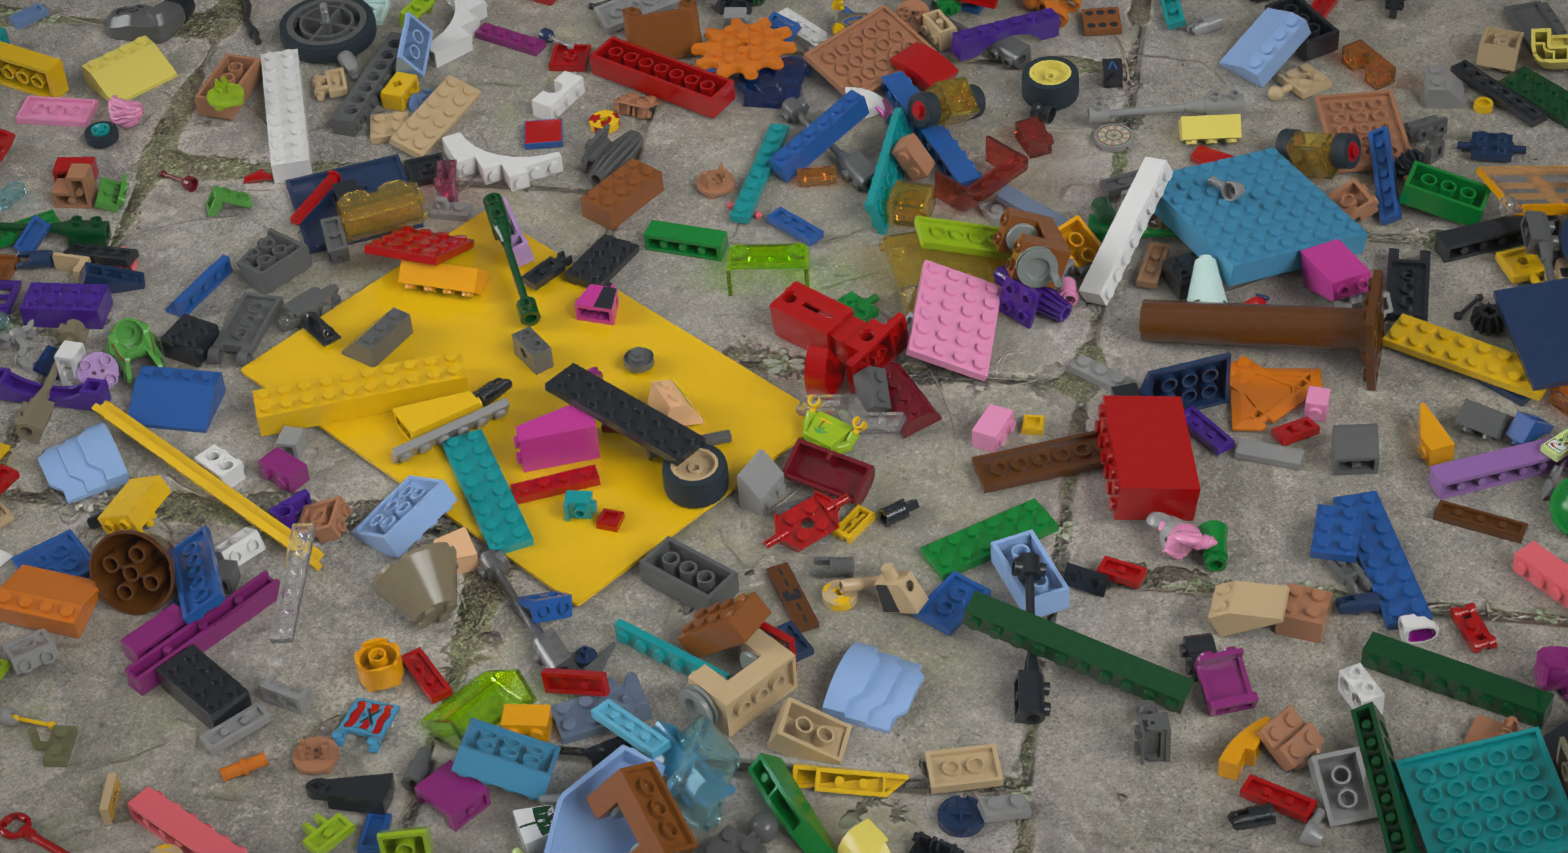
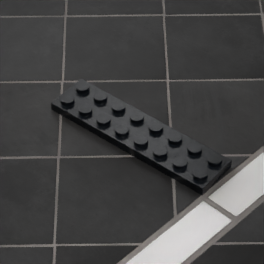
M572 363L545 383V390L676 466H679L706 444V438L575 363Z

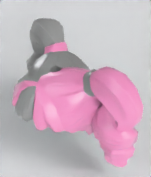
M1152 512L1146 519L1147 524L1151 528L1159 530L1162 553L1171 560H1182L1183 557L1192 551V548L1196 550L1209 549L1218 543L1213 536L1202 535L1198 527L1175 516L1161 512Z

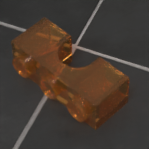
M1360 39L1342 47L1341 63L1352 72L1358 69H1365L1364 81L1377 91L1395 83L1396 67Z

